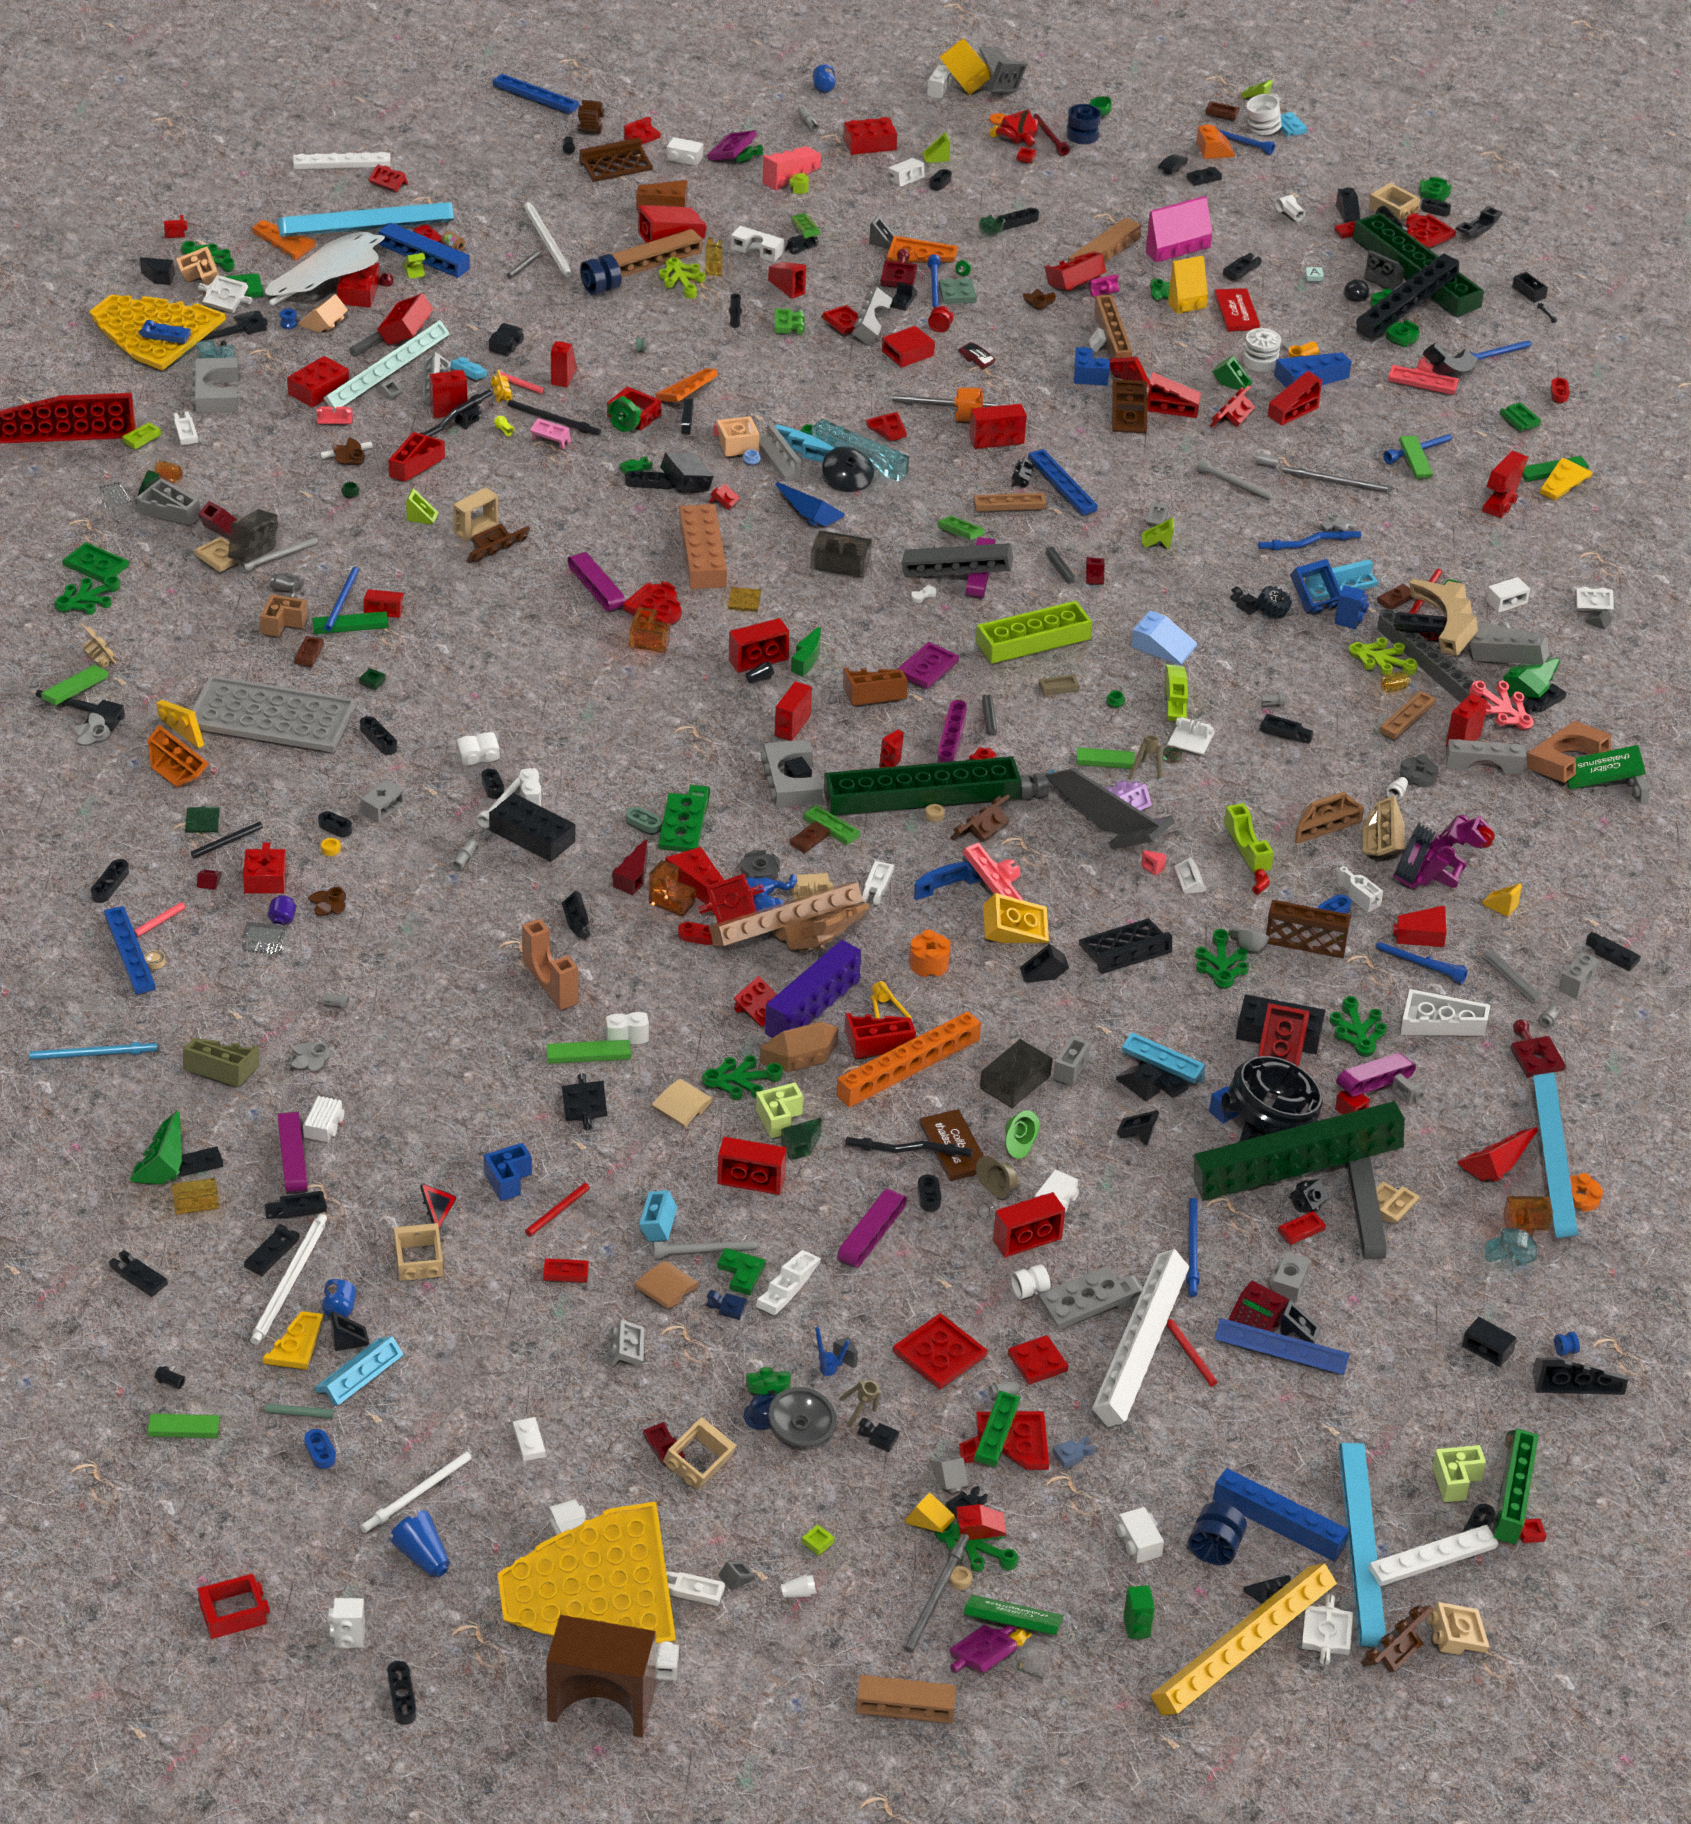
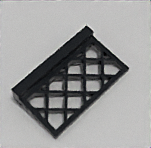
M1148 918L1079 939V945L1098 964V971L1103 974L1172 953V935L1169 932L1163 933ZM1146 926H1148V927L1150 928L1149 930H1147V929H1141V928L1146 927ZM1137 934L1146 935V937H1140V936H1136V935H1137ZM1119 939L1128 941V943L1120 942ZM1101 945H1107V946H1111V947H1110V948L1101 947Z

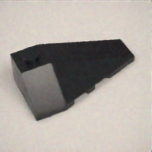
M1536 1358L1532 1372L1536 1393L1625 1395L1628 1384L1627 1376L1559 1358Z

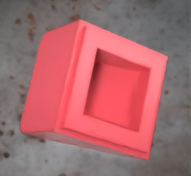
M1144 850L1142 852L1141 867L1156 876L1165 869L1167 856L1163 853Z

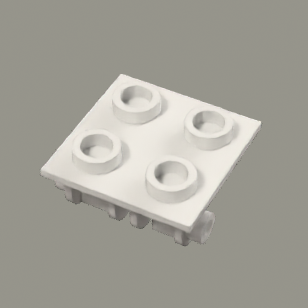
M1184 717L1177 718V727L1167 745L1204 755L1215 733L1214 727H1211L1210 724H1200L1199 721L1194 726L1195 720H1192L1190 724V719Z

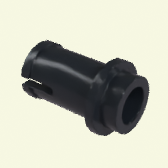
M570 136L565 137L562 149L566 154H571L575 151L573 138Z
M160 1366L155 1372V1379L159 1383L164 1382L176 1389H181L185 1383V1376L169 1370L167 1366Z

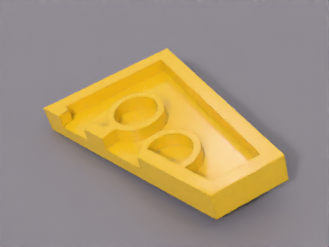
M1562 457L1541 487L1539 493L1555 501L1568 493L1574 486H1579L1585 479H1590L1593 472Z
M165 700L156 702L157 714L163 722L197 748L204 746L195 711Z

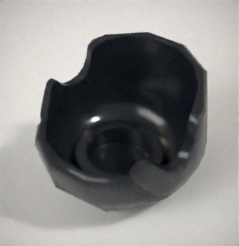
M1354 279L1346 284L1344 295L1351 301H1365L1367 296H1369L1368 285L1360 279Z

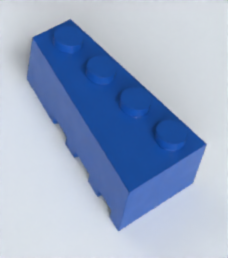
M1343 352L1276 359L1274 376L1287 388L1304 373L1310 371L1322 379V385L1349 378L1352 361Z

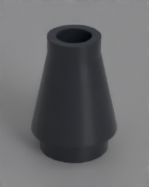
M762 661L751 671L745 673V677L749 683L769 679L774 675V669L769 661Z

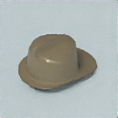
M991 1156L979 1158L976 1165L978 1180L994 1196L1004 1199L1011 1191L1020 1186L1013 1167L1001 1164Z

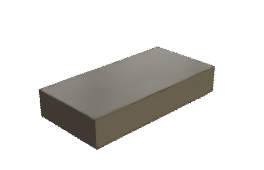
M1074 674L1039 679L1038 683L1044 696L1080 690V685Z

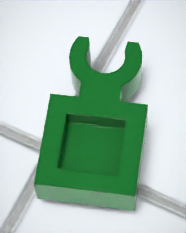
M762 144L746 147L736 157L737 162H747L753 156L763 154Z
M642 457L639 461L632 459L619 464V470L624 475L628 471L652 469V461L648 462V457Z

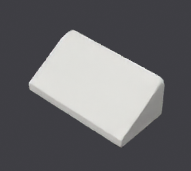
M1191 857L1174 866L1185 894L1206 891L1198 867Z

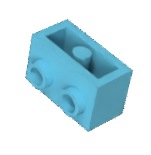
M669 1190L649 1191L639 1223L641 1232L644 1233L648 1242L669 1239L677 1211V1205Z

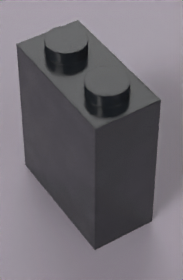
M665 452L660 468L678 490L709 491L714 475L695 453Z

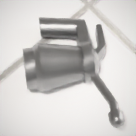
M284 572V575L273 573L270 580V588L278 591H289L291 593L289 597L292 598L295 597L296 589H300L304 585V579L300 581L299 576Z

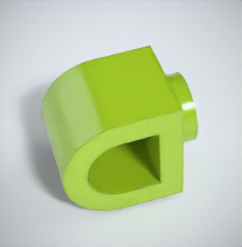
M804 173L793 174V178H790L789 181L790 187H793V194L807 193L809 191V177Z

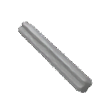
M1490 948L1484 952V958L1532 1003L1540 1000L1541 994L1493 949Z

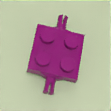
M982 1625L949 1649L951 1657L957 1659V1661L950 1664L952 1672L957 1673L965 1666H970L981 1673L989 1670L996 1663L1018 1649L1016 1641L1008 1637L1016 1631V1627L1006 1625L1002 1629H993Z

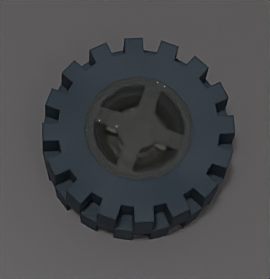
M1266 586L1256 602L1257 606L1260 607V611H1264L1265 615L1268 614V617L1273 616L1274 619H1281L1292 605L1291 597L1287 596L1288 593L1283 592L1281 588Z

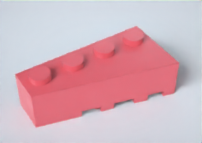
M806 146L793 149L791 152L787 150L781 154L773 153L772 156L764 155L762 183L775 191L789 184L790 178H793V174L804 173L807 175L821 167V153Z

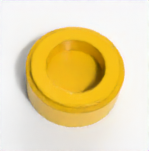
M327 838L321 842V852L326 856H335L341 851L340 841L335 838Z

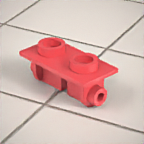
M320 406V408H317V424H352L353 412L349 406L336 407V412H333V407Z

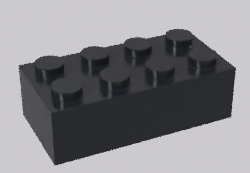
M512 793L489 812V831L550 862L575 842V824L515 793Z
M1245 994L1238 1020L1237 1040L1261 1044L1268 1003L1310 1011L1302 1052L1317 1055L1325 1009Z

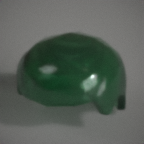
M992 215L981 217L979 219V228L986 234L996 235L1002 231L1005 219L1001 216L994 219Z

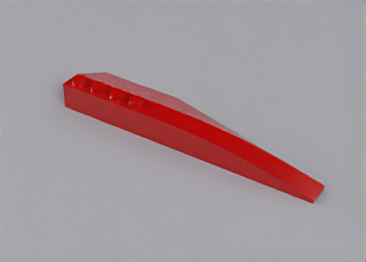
M132 393L60 395L0 410V444L122 439L124 435L136 429Z

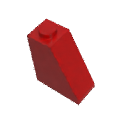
M779 262L769 266L768 281L791 299L804 295L806 265Z
M555 341L551 349V385L568 387L577 369L573 346L563 341Z
M1512 450L1492 470L1486 487L1499 493L1509 492L1513 486L1518 488L1528 456Z
M1445 906L1399 915L1397 924L1393 923L1392 935H1396V944L1444 947L1447 934Z

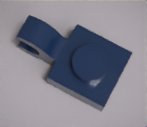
M710 1290L707 1295V1307L719 1309V1315L737 1320L741 1319L747 1305L746 1298L728 1293L725 1294V1297H722L714 1290Z

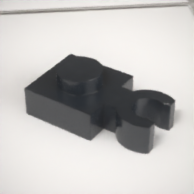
M976 1486L972 1488L969 1495L963 1491L946 1502V1508L957 1519L956 1507L984 1505L988 1500V1494L977 1496L980 1492V1487Z

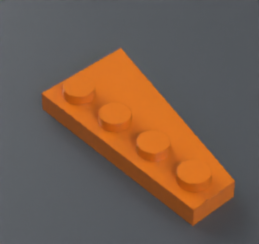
M261 220L252 227L255 235L264 241L272 242V246L281 248L284 254H290L295 261L315 247V240L307 236L280 237L278 226L265 220Z
M894 236L887 255V261L898 262L897 252L904 248L910 253L909 259L905 262H927L930 255H938L941 262H954L958 246Z
M704 368L655 393L656 399L664 402H679L718 376L717 369Z

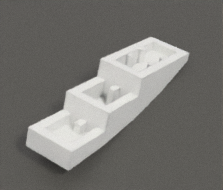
M800 1251L781 1267L780 1275L769 1283L768 1291L757 1299L756 1307L776 1315L809 1279L819 1265L821 1258L806 1251Z

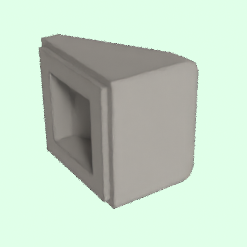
M392 378L382 384L377 392L391 400L403 393V390Z

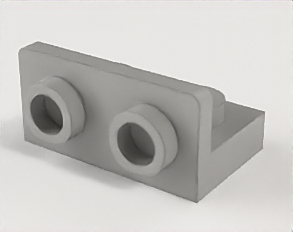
M620 1319L617 1325L610 1329L608 1335L610 1339V1347L608 1349V1356H610L609 1365L615 1366L618 1360L637 1366L642 1364L644 1360V1327Z

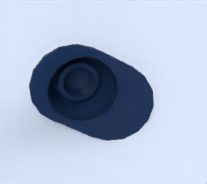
M769 1393L768 1395L757 1394L752 1398L750 1404L744 1410L743 1416L745 1423L750 1428L756 1430L771 1428L768 1413L771 1402L776 1395Z

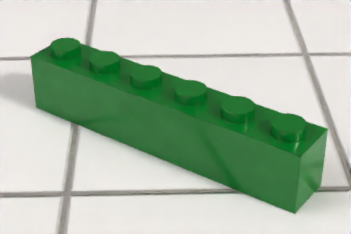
M1519 1428L1516 1429L1509 1446L1493 1537L1514 1545L1517 1544L1524 1526L1539 1437L1538 1434Z

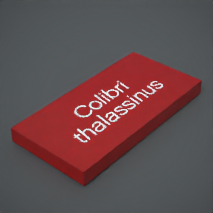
M1247 288L1215 289L1214 295L1228 332L1250 331L1260 328V322Z

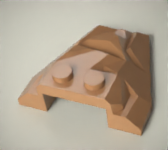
M869 904L850 905L772 930V932L780 941L786 940L790 950L799 949L800 952L811 950V947H813V950L825 948L824 944L832 942L833 937L845 932L849 924L860 920L869 909Z

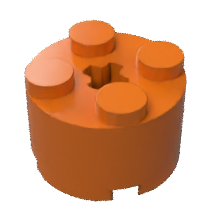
M957 388V397L954 400L955 407H958L956 422H970L971 408H981L983 406V391L981 388Z
M930 929L916 935L910 943L909 963L911 970L923 977L935 974V977L943 975L949 968L950 940Z

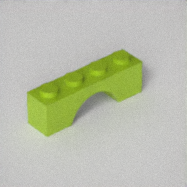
M1245 803L1226 806L1224 825L1251 871L1254 873L1260 868L1265 871L1271 870L1274 852L1267 840H1257L1252 826V816Z

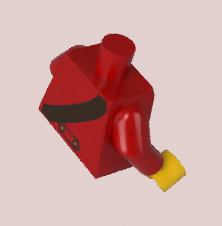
M1029 109L1005 116L1000 127L995 125L993 129H989L990 137L1004 135L1011 139L1014 144L1025 142L1027 147H1031L1035 144L1033 138L1038 131V120L1033 118Z

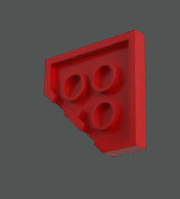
M991 1411L976 1412L977 1435L981 1438ZM1017 1411L1002 1450L1003 1454L1026 1470H1049L1044 1411Z

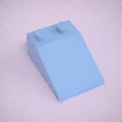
M1150 610L1133 629L1131 647L1181 666L1197 647V643L1168 617Z

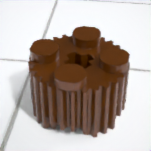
M582 99V105H579L578 117L581 124H578V131L601 133L603 128L601 118L605 116L603 103L601 101Z

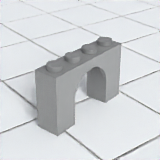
M238 357L196 359V366H192V406H196V413L238 412L237 387L215 388L209 386L218 382H239Z
M809 740L764 743V751H761V762L765 763L764 774L768 775L767 785L768 788H771L770 796L771 800L775 801L776 808L822 804L823 788L820 777L791 778L781 773L784 771L785 761L801 756L810 767L812 766L813 752Z

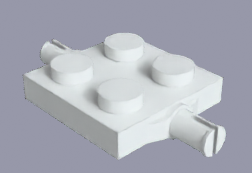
M217 275L210 285L200 283L198 286V290L206 292V296L203 299L205 306L234 314L241 302L252 303V297L244 296L248 289L247 283Z
M1330 1595L1325 1596V1606H1309L1305 1609L1301 1649L1321 1652L1320 1663L1324 1664L1325 1659V1665L1330 1663V1653L1349 1656L1353 1612L1335 1608V1597L1331 1595L1330 1602Z

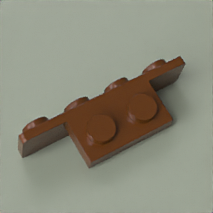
M501 523L473 536L471 541L477 549L469 554L466 561L468 563L473 561L479 562L486 555H494L499 549H507L517 541H524L528 537L529 526L509 534Z
M1009 795L1003 798L1001 796L997 797L991 802V807L986 805L978 811V816L973 814L966 820L967 824H959L953 829L955 833L950 839L954 840L970 828L977 838L983 842L1004 827L1010 820L999 807L1010 798Z
M1417 1605L1408 1612L1409 1616L1406 1619L1397 1622L1394 1625L1395 1629L1380 1639L1381 1643L1378 1646L1369 1649L1365 1653L1366 1657L1360 1662L1362 1666L1374 1665L1382 1660L1389 1673L1395 1672L1424 1644L1414 1627L1433 1610L1431 1605L1423 1607Z

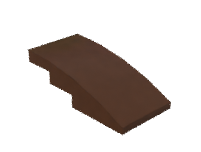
M1113 379L1112 432L1147 433V381Z

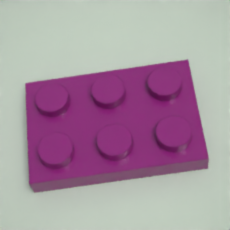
M756 131L729 133L707 154L708 160L735 159L740 152L745 150L748 144L753 142L752 140L757 136Z
M928 641L898 667L897 670H903L907 680L928 689L959 662V655Z

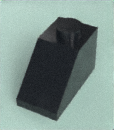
M1354 188L1338 189L1336 207L1344 222L1349 223L1360 220L1359 201Z
M140 257L141 273L154 284L171 285L175 274L174 260Z
M1048 944L1020 967L1026 983L1055 980L1069 969L1065 954L1051 944Z
M1147 1063L1130 1067L1116 1076V1080L1146 1102L1160 1093L1163 1074Z

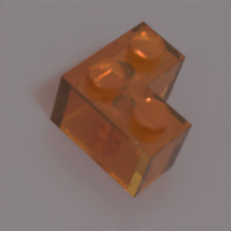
M638 607L629 629V647L666 653L670 642V624L656 622V610Z
M661 860L649 873V903L684 917L695 904L696 889L678 882V866Z
M1507 1196L1503 1216L1509 1245H1531L1534 1230H1549L1553 1214L1550 1197Z

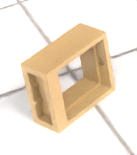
M1389 183L1370 194L1368 208L1376 212L1380 206H1385L1402 222L1409 215L1419 211L1420 198ZM1390 200H1393L1401 204L1402 206L1399 207L1391 203Z
M485 487L453 504L454 534L464 541H468L473 536L498 525V495ZM483 505V515L471 520V511Z
M438 1223L394 1227L399 1281L443 1277V1259ZM434 1245L436 1260L403 1263L402 1248Z
M701 1417L668 1449L663 1462L670 1470L680 1475L688 1485L699 1490L732 1457L737 1445ZM695 1438L719 1457L703 1474L678 1455Z

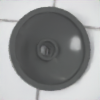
M793 1387L780 1392L771 1402L768 1413L769 1423L775 1434L783 1441L797 1447H814L827 1441L834 1432L837 1420L836 1412L831 1402L821 1393L805 1387Z

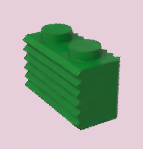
M1148 1585L1127 1588L1123 1619L1127 1630L1126 1634H1128L1127 1638L1144 1639L1151 1636L1155 1607L1151 1589Z

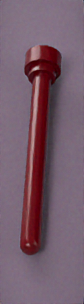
M1035 113L1033 118L1038 120L1039 126L1054 142L1058 154L1066 156L1070 152L1068 144L1061 142L1039 114Z

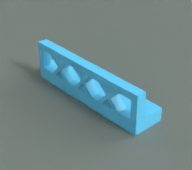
M1370 559L1332 568L1341 591L1344 585L1361 590L1378 586L1379 581L1372 574L1373 562ZM1320 573L1306 577L1305 585L1314 601L1330 598ZM1367 578L1370 580L1368 582L1362 581L1363 579ZM1314 591H1321L1323 593L1316 594Z
M1131 1032L1122 1046V1052L1194 1084L1197 1081L1202 1083L1205 1079V1064Z
M393 1336L380 1337L317 1384L314 1389L317 1393L326 1392L334 1406L339 1405L401 1358L403 1353Z

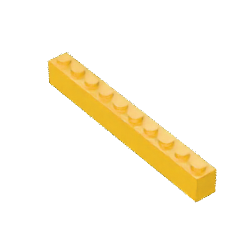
M1326 1564L1308 1566L1150 1694L1161 1715L1178 1714L1337 1583Z

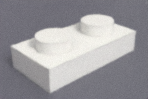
M536 1418L513 1421V1429L523 1462L546 1457Z

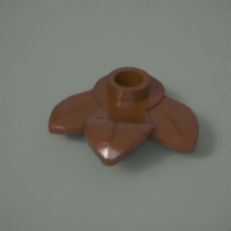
M1036 289L1032 294L1023 293V299L1031 303L1036 309H1043L1049 303L1055 301L1056 295L1055 293L1044 295L1039 289Z
M351 437L348 438L346 445L333 444L332 446L334 453L337 455L335 460L341 464H361L365 460V454L361 449L360 443Z
M332 887L328 891L320 890L308 897V900L317 904L315 907L316 915L325 916L331 912L339 914L346 907L344 902L346 900V893L340 887Z

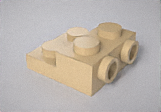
M1437 1602L1433 1610L1427 1615V1623L1432 1625L1434 1630L1433 1642L1438 1644L1440 1652L1460 1655L1465 1649L1482 1653L1489 1649L1478 1609Z

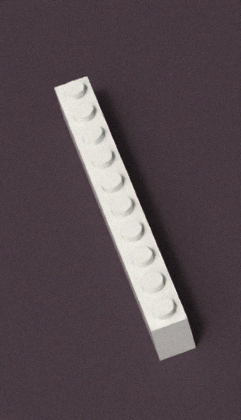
M1175 1249L1157 1254L1143 1291L1140 1294L1093 1405V1411L1107 1427L1123 1424L1127 1420L1175 1300L1186 1278L1189 1266Z

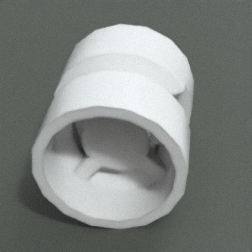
M1042 1264L1032 1266L1029 1270L1022 1269L1011 1273L1012 1289L1019 1300L1033 1296V1293L1037 1295L1050 1290V1278Z

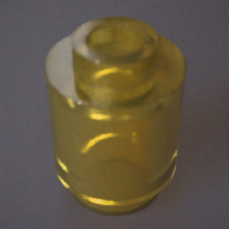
M1402 671L1386 674L1381 680V687L1387 693L1406 689L1410 685L1408 673Z

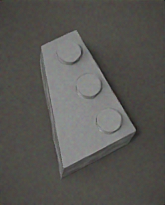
M160 478L136 497L139 513L186 525H192L200 518L198 515L201 511L199 499L163 478Z

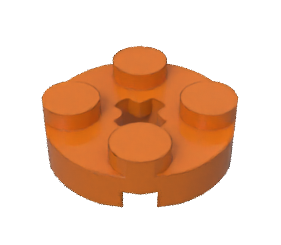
M1587 1173L1570 1176L1574 1207L1580 1208L1581 1211L1585 1212L1596 1209L1603 1197V1189L1600 1184Z

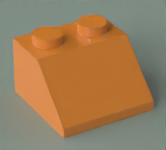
M1214 125L1198 126L1196 143L1204 159L1235 156L1227 137Z

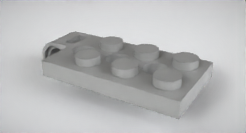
M1106 1266L1040 1293L1039 1300L1057 1329L1060 1330L1115 1306L1118 1311L1129 1306L1135 1307L1143 1291V1286L1138 1278L1133 1275L1117 1281L1110 1268ZM1106 1285L1113 1286L1110 1290L1103 1289ZM1087 1293L1094 1295L1091 1298L1083 1297V1295ZM1065 1302L1074 1303L1072 1306L1063 1305Z

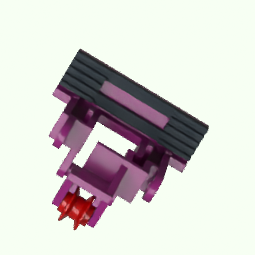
M1457 815L1442 833L1437 834L1435 838V831L1432 833L1431 829L1428 831V827L1424 828V825L1420 826L1421 823H1418L1392 877L1414 890L1418 885L1426 886L1433 879L1451 888H1455L1458 886L1459 876L1467 863L1455 854L1452 846L1456 843L1464 846L1467 843L1479 849L1487 848L1492 845L1495 833L1479 815L1471 820L1465 815ZM1447 865L1454 867L1452 874L1444 869Z

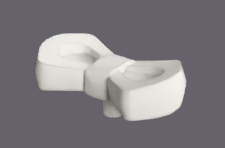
M929 585L921 591H912L911 599L915 603H921L928 597H936V589Z

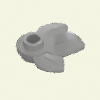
M1330 514L1325 517L1322 527L1326 530L1338 528L1346 532L1348 527L1357 528V524L1351 520L1342 519L1337 514Z
M90 713L89 723L74 726L77 735L80 736L77 740V743L86 746L95 741L101 742L110 735V730L105 725L104 718L96 713Z
M301 1043L292 1046V1050L298 1056L291 1063V1066L299 1070L308 1068L311 1072L317 1071L324 1066V1061L330 1057V1049L324 1043Z

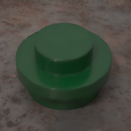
M346 482L343 484L341 492L344 496L353 498L359 494V487L355 482Z

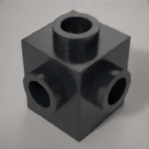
M1320 1179L1302 1181L1296 1185L1297 1189L1290 1193L1294 1205L1298 1208L1299 1212H1315L1321 1208L1320 1204L1329 1198Z

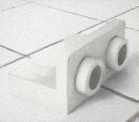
M1588 587L1576 589L1574 594L1576 611L1608 609L1609 612H1613V590L1607 588L1589 589Z

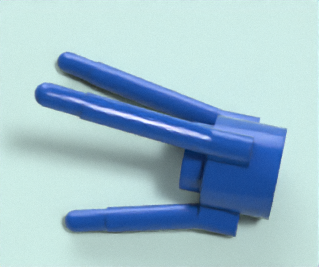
M816 1327L820 1360L819 1370L823 1375H834L837 1372V1366L842 1365V1360L850 1341H845L838 1357L831 1352L825 1353L820 1329Z

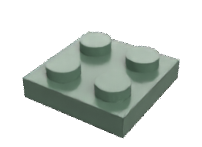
M972 279L939 280L943 304L976 303L977 296Z

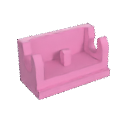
M538 418L530 429L534 440H537V436L559 442L562 449H565L564 443L569 445L571 442L569 428Z

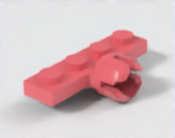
M1426 357L1419 360L1415 369L1392 365L1388 377L1390 382L1455 395L1459 379L1437 374L1432 370L1434 365L1431 362H1427Z
M979 842L965 848L962 852L994 894L997 893L1023 900L1011 884L1020 877L1019 865L1011 866L1016 863L1014 860L1005 859L995 863Z

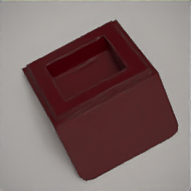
M201 870L197 874V887L215 890L221 879L222 872Z

